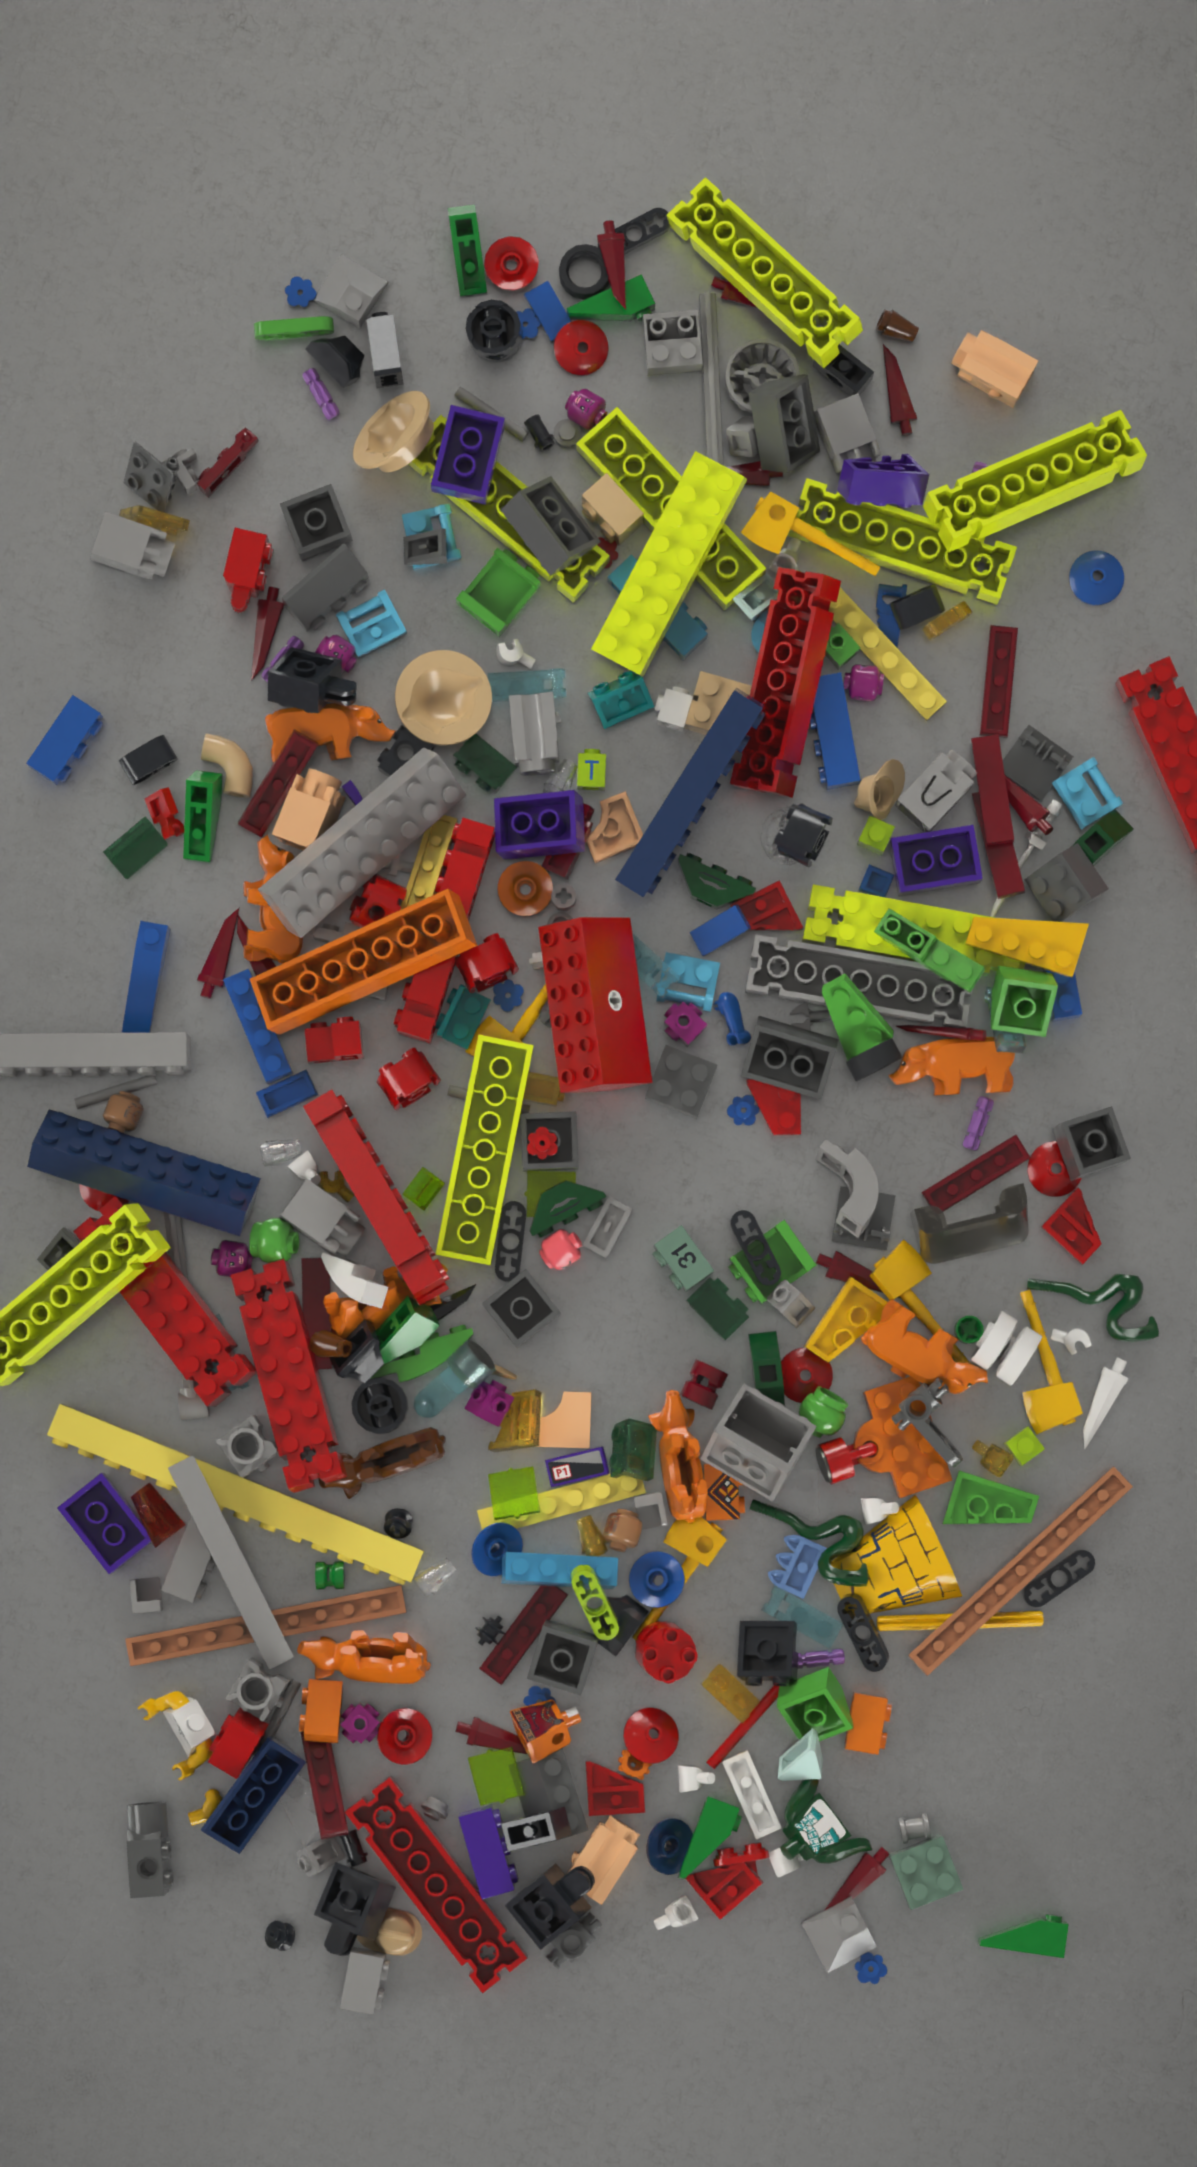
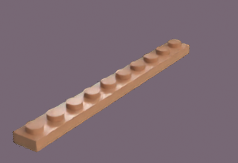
M1113 1466L908 1655L911 1660L928 1676L1133 1486Z
M402 1585L275 1609L271 1610L285 1637L407 1613ZM242 1616L125 1639L130 1666L254 1643Z

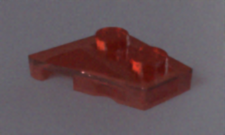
M150 1482L131 1496L155 1548L186 1525Z

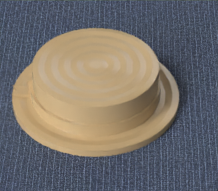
M410 391L393 398L383 405L368 420L356 439L353 448V459L356 464L364 469L378 467L383 472H394L414 460L425 448L433 433L434 424L429 417L430 401L428 397L420 391Z
M449 650L427 652L411 661L398 679L395 691V705L399 718L408 731L427 743L434 745L461 743L471 738L482 728L490 713L492 692L489 680L482 668L464 654Z

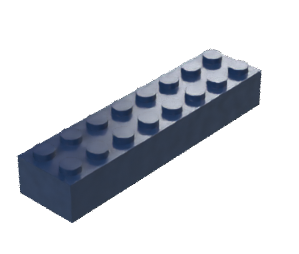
M737 687L735 688L616 877V881L642 897L647 892L653 894L662 879L658 876L660 870H668L677 855L672 851L676 845L682 848L692 832L687 829L691 821L697 824L706 807L702 804L706 797L712 800L721 786L717 782L721 774L727 776L735 764L736 760L732 758L735 751L737 750L740 753L743 751L751 738L747 735V732L751 726L757 729L766 713L761 711L764 704Z
M51 1109L48 1110L32 1142L27 1165L29 1168L239 1237L255 1203L261 1178L248 1173L240 1172L221 1164L188 1155L169 1147L136 1138Z

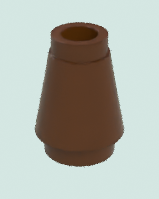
M884 309L877 323L876 330L881 331V335L913 342L919 327L893 309L891 311Z
M327 1330L315 1332L310 1339V1349L318 1357H348L352 1351L350 1341Z

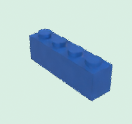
M841 672L822 675L819 679L812 710L813 713L810 719V729H816L817 740H813L815 756H820L822 767H818L820 783L826 784V790L859 785L861 779Z
M246 969L223 979L264 1079L267 1084H270L294 1073L278 1035L266 1027L250 982V978L253 977L249 969Z

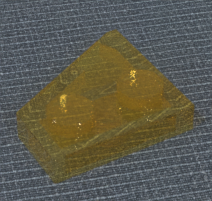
M141 505L121 509L119 516L161 529V531L171 536H177V533L188 531L190 522L188 519Z
M533 1389L511 1394L515 1398L500 1424L501 1429L495 1443L490 1441L488 1450L501 1452L539 1446L542 1392Z

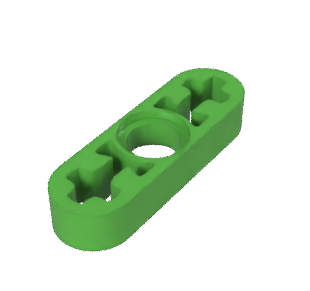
M328 316L269 320L254 323V336L257 340L324 336L334 333L333 318Z

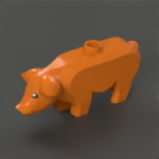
M331 703L326 704L319 713H307L302 709L293 707L277 710L265 717L268 733L273 740L271 749L273 763L294 729L318 742V746L326 745L331 760L351 758V742L356 737L369 741L390 742L396 733V730H391L385 726L376 710L368 706H344Z
M267 834L257 842L259 862L265 875L262 880L252 883L244 881L243 894L247 897V903L260 906L259 920L263 929L260 932L247 930V945L244 946V958L248 961H261L268 958L279 963H285L300 954L303 937L300 938L287 931L258 889L295 857L292 852L274 845L269 840Z
M986 1037L985 1041H969L960 1038L932 1041L908 1048L902 1056L898 1069L888 1075V1077L895 1085L915 1082L927 1075L932 1079L935 1088L934 1095L960 1094L962 1078H973L983 1074L987 1083L986 1093L1010 1092L1013 1086V1076L1009 1068L1015 1058L1017 1043L1014 1040L1001 1037Z
M441 1264L444 1270L447 1272L448 1269L443 1264ZM396 1266L384 1269L383 1271L384 1285L389 1288L382 1308L363 1304L349 1297L339 1298L336 1292H332L324 1297L323 1302L327 1312L330 1314L329 1323L333 1334L346 1339L364 1319L372 1322L375 1330H377L407 1295L415 1299L403 1277L398 1274ZM438 1295L424 1304L432 1306L442 1302Z
M893 1299L884 1306L880 1321L871 1326L861 1338V1341L876 1356L892 1365L890 1371L902 1378L909 1375L921 1383H926L928 1386L935 1379L940 1378L943 1381L942 1386L946 1384L952 1394H960L975 1383H988L987 1371L971 1363L955 1362L951 1357L954 1344L959 1340L958 1338L940 1328L929 1341L918 1333L907 1331L910 1320L916 1314Z
M669 1390L666 1392V1401L662 1411L651 1414L648 1418L658 1432H663L659 1443V1455L669 1510L677 1520L693 1523L695 1518L702 1517L706 1512L708 1498L707 1483L703 1479L699 1459V1442L688 1430L694 1421L695 1410L685 1409L679 1392Z
M354 1630L351 1632V1638L342 1643H336L329 1637L321 1636L320 1640L301 1641L297 1648L298 1654L308 1657L315 1665V1679L329 1677L334 1674V1671H339L345 1677L357 1681L411 1684L424 1678L426 1671H429L431 1663L427 1661V1650L421 1644L414 1641L409 1634L401 1632L393 1634V1639L395 1640L393 1641L386 1638L369 1639L363 1630Z

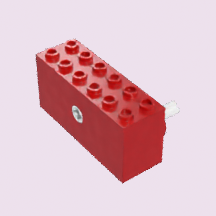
M580 917L538 927L541 952L532 953L529 963L533 964L535 970L544 968L560 1093L613 1091L653 1083L631 919L626 917Z

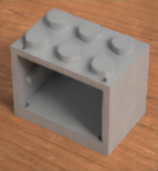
M743 1384L714 1430L700 1460L773 1502L803 1454L817 1426L807 1418L790 1411L783 1404L761 1394L759 1390Z

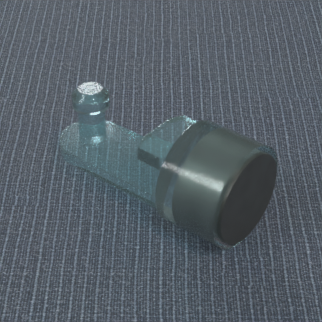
M466 1340L447 1358L449 1366L415 1397L414 1408L418 1415L426 1418L434 1417L466 1388L476 1389L496 1370L487 1352L471 1340Z

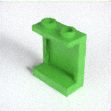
M496 548L492 558L465 591L462 590L457 596L456 604L500 637L539 589L541 583L538 580L539 574L529 566L523 568L516 562L518 558L507 549L501 551L499 548Z
M785 1220L764 1234L781 1269V1276L777 1283L771 1286L759 1283L742 1250L729 1258V1261L732 1263L728 1266L729 1270L737 1280L742 1277L748 1286L744 1291L753 1303L758 1300L760 1304H763L783 1280H787L791 1284L816 1266ZM755 1240L748 1245L747 1249L752 1256H759L763 1253L764 1246L762 1242ZM767 1254L763 1259L753 1261L756 1267L761 1263L764 1269L763 1273L760 1274L761 1277H767L771 1281L774 1279L773 1274L776 1270L774 1267L768 1268L765 1261L771 1259Z

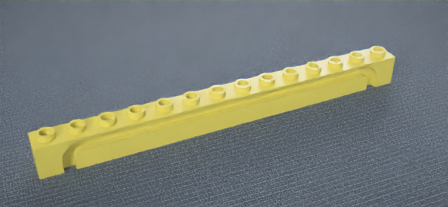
M59 1404L47 1433L48 1436L53 1437L51 1442L66 1449L69 1444L78 1447L77 1453L91 1459L94 1458V1455L105 1458L103 1464L118 1470L120 1465L131 1469L130 1475L145 1480L146 1476L157 1479L155 1485L170 1491L172 1486L176 1488L177 1486L168 1467L190 1457L180 1451L63 1404ZM195 1458L221 1511L226 1507L235 1511L233 1516L246 1522H249L250 1518L260 1521L259 1527L273 1533L276 1528L286 1532L285 1537L295 1542L301 1543L302 1539L312 1542L311 1548L326 1554L328 1549L337 1552V1559L352 1564L354 1560L364 1563V1570L378 1575L380 1570L389 1573V1580L404 1585L406 1581L412 1582L424 1550Z

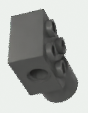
M166 1802L127 1805L128 1829L126 1843L130 1898L165 1896L169 1889H171V1886H173V1870L167 1868V1860L171 1858L172 1852L171 1842L165 1839V1837L169 1836ZM145 1860L154 1861L157 1871L154 1873L147 1871Z

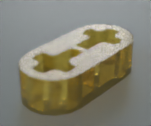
M963 601L925 625L922 631L928 640L931 641L969 617L973 612L966 601Z

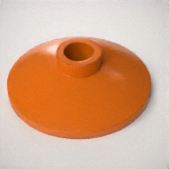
M516 862L507 867L499 878V899L503 906L515 915L532 916L538 914L547 907L551 900L553 891L552 879L549 873L535 862ZM523 885H528L531 891L529 894L524 895L520 892V888Z

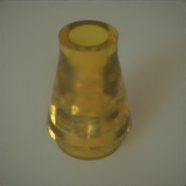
M588 1515L576 1520L582 1554L598 1557L608 1551L606 1547L608 1542L603 1538L592 1516Z

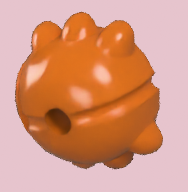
M622 1750L621 1754L623 1757L618 1758V1762L621 1764L618 1770L626 1775H630V1777L643 1780L644 1774H649L650 1770L648 1767L652 1766V1764L643 1763L635 1759L628 1750Z

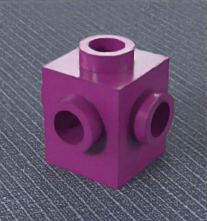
M682 1002L679 1006L674 1003L664 1014L667 1018L664 1021V1025L667 1027L664 1032L675 1042L680 1039L687 1047L707 1027V1023L700 1018L703 1013L692 1003L686 1005ZM686 1019L689 1024L681 1026L678 1021Z
M493 1379L490 1384L481 1380L473 1389L464 1409L499 1427L515 1397L505 1392L507 1389L505 1385Z
M360 1702L356 1707L351 1704L341 1715L344 1719L340 1724L344 1728L341 1733L353 1744L356 1741L362 1743L365 1739L370 1743L378 1734L377 1725L381 1720L377 1717L380 1713L369 1703L364 1706ZM361 1718L365 1721L363 1729L355 1727L356 1719Z

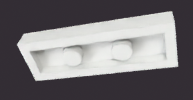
M748 1750L723 1760L724 1768L756 1840L782 1829Z

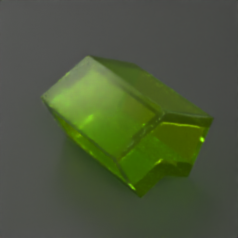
M422 1167L402 1195L425 1211L445 1183Z

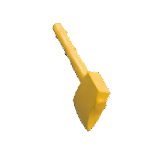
M771 491L765 499L760 497L754 508L756 510L741 531L746 538L756 545L779 554L789 531L792 530L873 576H876L880 569V566L871 562L869 558H864L831 539L817 528L797 518L796 515L799 507Z
M546 983L540 989L532 1004L526 1009L512 1032L489 1015L477 1028L465 1052L474 1057L478 1034L523 1043L522 1040L548 1000Z
M903 1239L886 1258L883 1256L874 1264L876 1269L869 1276L889 1300H894L899 1296L934 1335L939 1328H942L935 1321L926 1306L911 1290L913 1286L931 1275L932 1272L921 1255ZM954 1344L951 1355L955 1362L970 1363L963 1354L964 1352H961Z
M1031 1290L1020 1293L1024 1304L1023 1308L1025 1307L1032 1330L1042 1336L1038 1349L1049 1383V1387L1022 1392L1026 1414L1037 1435L1060 1424L1065 1426L1076 1422L1075 1417L1083 1414L1073 1382L1063 1383L1054 1354L1048 1344L1046 1332H1044L1035 1305L1036 1303L1034 1302Z
M702 1517L695 1518L693 1523L676 1519L663 1541L665 1544L687 1555V1558L681 1565L684 1571L685 1583L700 1563L707 1567L727 1540L721 1535L723 1529L713 1522L709 1524ZM668 1606L652 1608L632 1638L636 1640L644 1627L657 1622Z

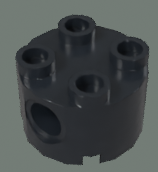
M491 299L480 302L469 313L465 329L470 345L479 357L486 360L499 361L517 353L522 342L523 330L518 314L512 307L503 301Z
M803 803L799 805L792 804L786 816V819L789 820L785 830H779L774 844L777 845L778 854L789 857L806 867H811L812 862L810 859L815 861L819 856L830 832L825 829L826 824L832 825L833 817L813 810Z
M372 1378L367 1383H362L356 1390L351 1402L352 1414L357 1423L366 1431L376 1434L389 1433L399 1428L405 1421L409 1409L408 1398L403 1388L386 1378Z

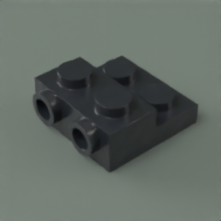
M740 1621L737 1677L745 1681V1685L762 1686V1681H773L775 1686H789L790 1681H797V1623L795 1621Z

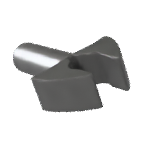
M807 1002L800 1004L790 1013V1015L800 1013L809 1017L804 1023L791 1024L792 1026L811 1031L810 1026L814 1022L832 1021L829 1010L812 1011L808 1008Z

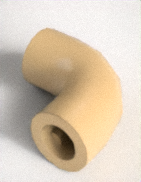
M206 733L201 760L217 763L224 769L225 784L223 793L239 798H250L253 785V767L247 753L234 741Z

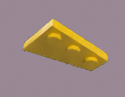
M849 1277L804 1347L829 1363L853 1344L871 1326L880 1321L882 1310L887 1301L854 1278Z

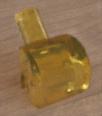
M328 1171L319 1172L318 1175L321 1177V1181L318 1187L328 1194L337 1193L347 1203L354 1197V1193L344 1185V1176L341 1171L334 1172V1181L328 1178Z
M977 1440L972 1446L973 1450L983 1456L980 1460L982 1466L997 1477H1001L1014 1459L1012 1454L993 1443L988 1447L980 1440Z

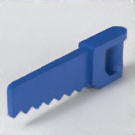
M879 584L876 601L877 615L879 616L877 620L878 628L898 648L900 630L890 605L886 604L882 597L883 595L900 598L906 596L907 584H902V587Z

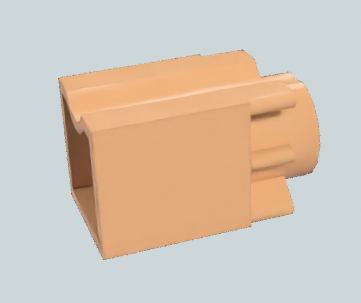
M981 330L978 337L969 332L966 334L951 364L960 368L957 377L987 393L989 397L996 398L1014 408L1035 371L1038 360Z
M308 769L305 778L296 774L272 835L279 838V841L302 851L337 822L346 798L338 792L342 781L314 769Z
M610 1815L605 1824L601 1821L598 1823L579 1853L574 1851L571 1858L572 1865L567 1873L578 1866L588 1868L594 1875L595 1883L586 1895L602 1905L637 1851L638 1847L635 1843L640 1834Z

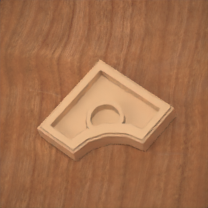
M626 791L600 801L602 812L600 823L590 833L586 841L594 863L635 848L643 836Z
M563 1392L561 1403L554 1412L546 1417L535 1418L534 1447L590 1449L591 1392Z

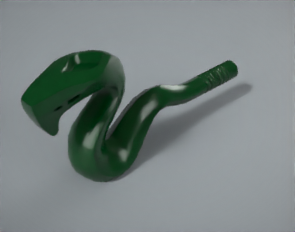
M1114 1274L1099 1289L1091 1292L1066 1282H1050L1049 1280L1043 1281L1028 1278L1027 1289L1070 1295L1076 1300L1089 1305L1100 1304L1119 1291H1123V1298L1111 1309L1107 1317L1106 1329L1109 1335L1119 1341L1138 1342L1159 1337L1158 1325L1153 1316L1149 1317L1148 1324L1143 1327L1124 1328L1119 1325L1118 1320L1125 1313L1133 1309L1142 1298L1144 1289L1139 1276Z
M755 1499L752 1500L750 1510L772 1518L775 1517V1519L787 1523L800 1536L807 1539L819 1540L837 1533H843L844 1536L840 1541L828 1547L821 1554L818 1560L819 1573L825 1580L834 1584L850 1587L867 1586L868 1569L865 1563L857 1571L841 1570L831 1565V1560L835 1557L852 1551L860 1544L864 1530L859 1520L847 1515H838L818 1526H809L788 1511L780 1508L777 1509V1507L774 1508V1506L761 1503Z

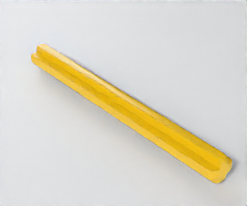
M1042 1611L997 1612L980 1628L1042 1626L1044 1616ZM952 1614L878 1616L876 1625L879 1631L933 1630L943 1624Z

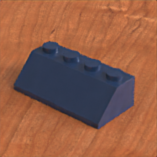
M272 1736L267 1737L201 1828V1831L240 1854L303 1768L306 1761Z

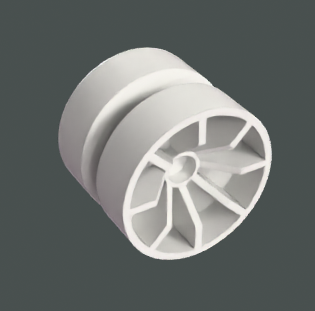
M1001 1311L993 1323H988L981 1338L976 1342L975 1345L978 1347L972 1355L971 1361L987 1370L996 1359L1000 1360L1001 1362L995 1376L1012 1386L1032 1357L1042 1336L1029 1327L1022 1329L1017 1337L1012 1336L1017 1326V1320Z

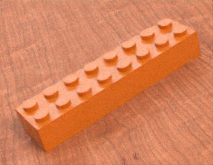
M446 889L252 977L250 982L267 1029L281 1035L477 946L459 895L450 889Z

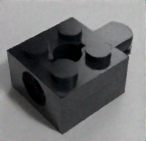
M291 647L268 671V701L278 703L280 706L302 709L307 713H319L328 702L349 706L356 702L357 685L354 681L342 679V659Z
M335 1862L314 1913L315 1916L332 1923L324 1942L326 1950L332 1954L347 1956L352 1950L357 1935L375 1940L396 1887L351 1866Z
M555 1863L513 1897L505 1907L541 1950L592 1908L583 1896L593 1888L595 1883L594 1875L584 1866L575 1867L565 1875Z

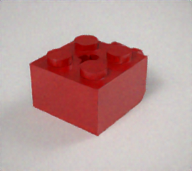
M234 527L223 577L229 590L232 592L230 603L233 610L238 612V614H242V612L245 613V610H247L250 598H258L259 591L264 592L267 583L265 566L266 564L271 565L274 549H272V544L269 542L266 534Z

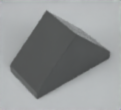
M440 528L403 537L405 565L447 564L445 529Z
M63 1227L37 1260L49 1270L81 1241L69 1229Z

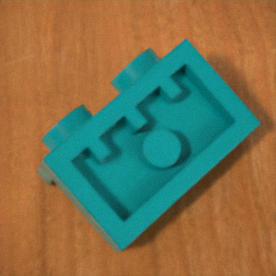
M633 671L620 674L618 679L613 682L599 683L593 687L592 691L588 692V696L604 729L655 707L643 677Z
M460 984L458 990L453 988L446 1002L450 1004L446 1015L440 1014L434 1027L438 1029L437 1036L465 1050L468 1049L491 999L476 992L470 993L468 988Z

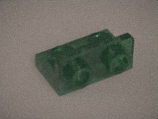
M478 734L469 738L460 750L453 754V759L456 761L454 766L465 775L469 772L477 778L475 783L487 793L490 790L497 793L517 769V766Z
M631 1418L615 1424L611 1435L613 1448L609 1461L611 1467L610 1476L612 1478H618L623 1475L644 1481H650L654 1478L657 1430L652 1424Z

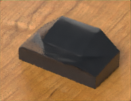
M346 336L330 339L320 338L311 341L305 350L343 388L355 383L360 378V367L364 354Z
M364 1319L346 1338L352 1344L351 1354L348 1357L329 1358L337 1376L341 1378L351 1377L367 1383L384 1365V1361L379 1349V1339L372 1322Z
M627 1594L621 1598L607 1597L617 1617L619 1631L613 1639H599L598 1644L614 1656L618 1655L649 1612ZM604 1615L599 1616L601 1627L609 1630L610 1624L606 1623Z

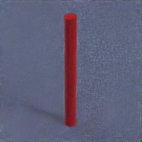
M774 1685L714 1752L706 1762L715 1770L778 1698L779 1686Z

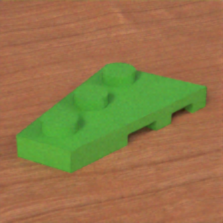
M846 974L822 986L824 1000L847 1060L893 1038L894 1030Z
M958 1471L942 1524L1031 1523L1039 1496Z

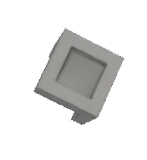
M744 416L726 429L730 455L754 457L758 454L759 450L753 417Z
M661 1492L633 1497L636 1513L639 1515L638 1519L643 1524L642 1530L668 1525Z
M159 1577L130 1580L132 1614L163 1610Z

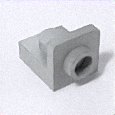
M193 448L188 451L187 449H182L172 456L178 460L180 465L179 471L175 475L187 495H190L197 491L195 482L198 480V477L191 466L187 468L185 466L196 460L197 455Z
M783 1280L767 1297V1301L796 1328L815 1309L811 1302L787 1280Z
M335 1837L320 1839L296 1852L298 1856L297 1863L308 1877L334 1865L335 1862L345 1858Z

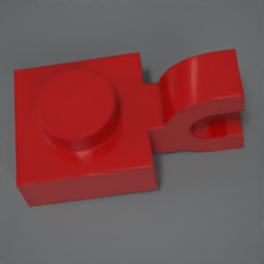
M169 787L160 789L144 799L153 823H160L164 840L174 835L178 837L184 834L183 823L174 818V815L179 812Z

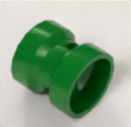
M974 1316L960 1318L954 1326L955 1337L964 1344H972L978 1341L984 1332L982 1322Z
M335 1561L333 1564H326L325 1562L315 1563L316 1590L332 1586L335 1589L345 1588L344 1561Z

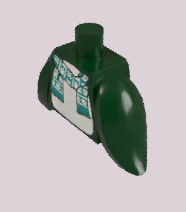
M819 1779L802 1780L785 1808L784 1820L786 1825L782 1830L789 1840L780 1847L782 1854L789 1860L800 1854L806 1861L812 1858L817 1863L831 1864L860 1852L872 1851L868 1839H848L852 1835L821 1794H815Z

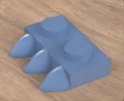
M788 1535L784 1537V1541L794 1553L783 1552L776 1554L777 1561L786 1570H772L767 1574L774 1585L804 1599L818 1569V1560L827 1548L802 1536Z

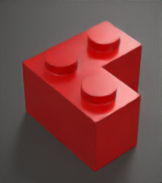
M350 1016L336 1018L337 1023H331V1026H327V1022L311 1023V1028L305 1029L308 1063L316 1064L364 1059L362 1029L359 1020L355 1021Z
M241 1707L234 1716L229 1714L220 1728L221 1731L209 1748L213 1753L208 1763L237 1779L253 1756L269 1724L260 1721L259 1718L244 1711Z

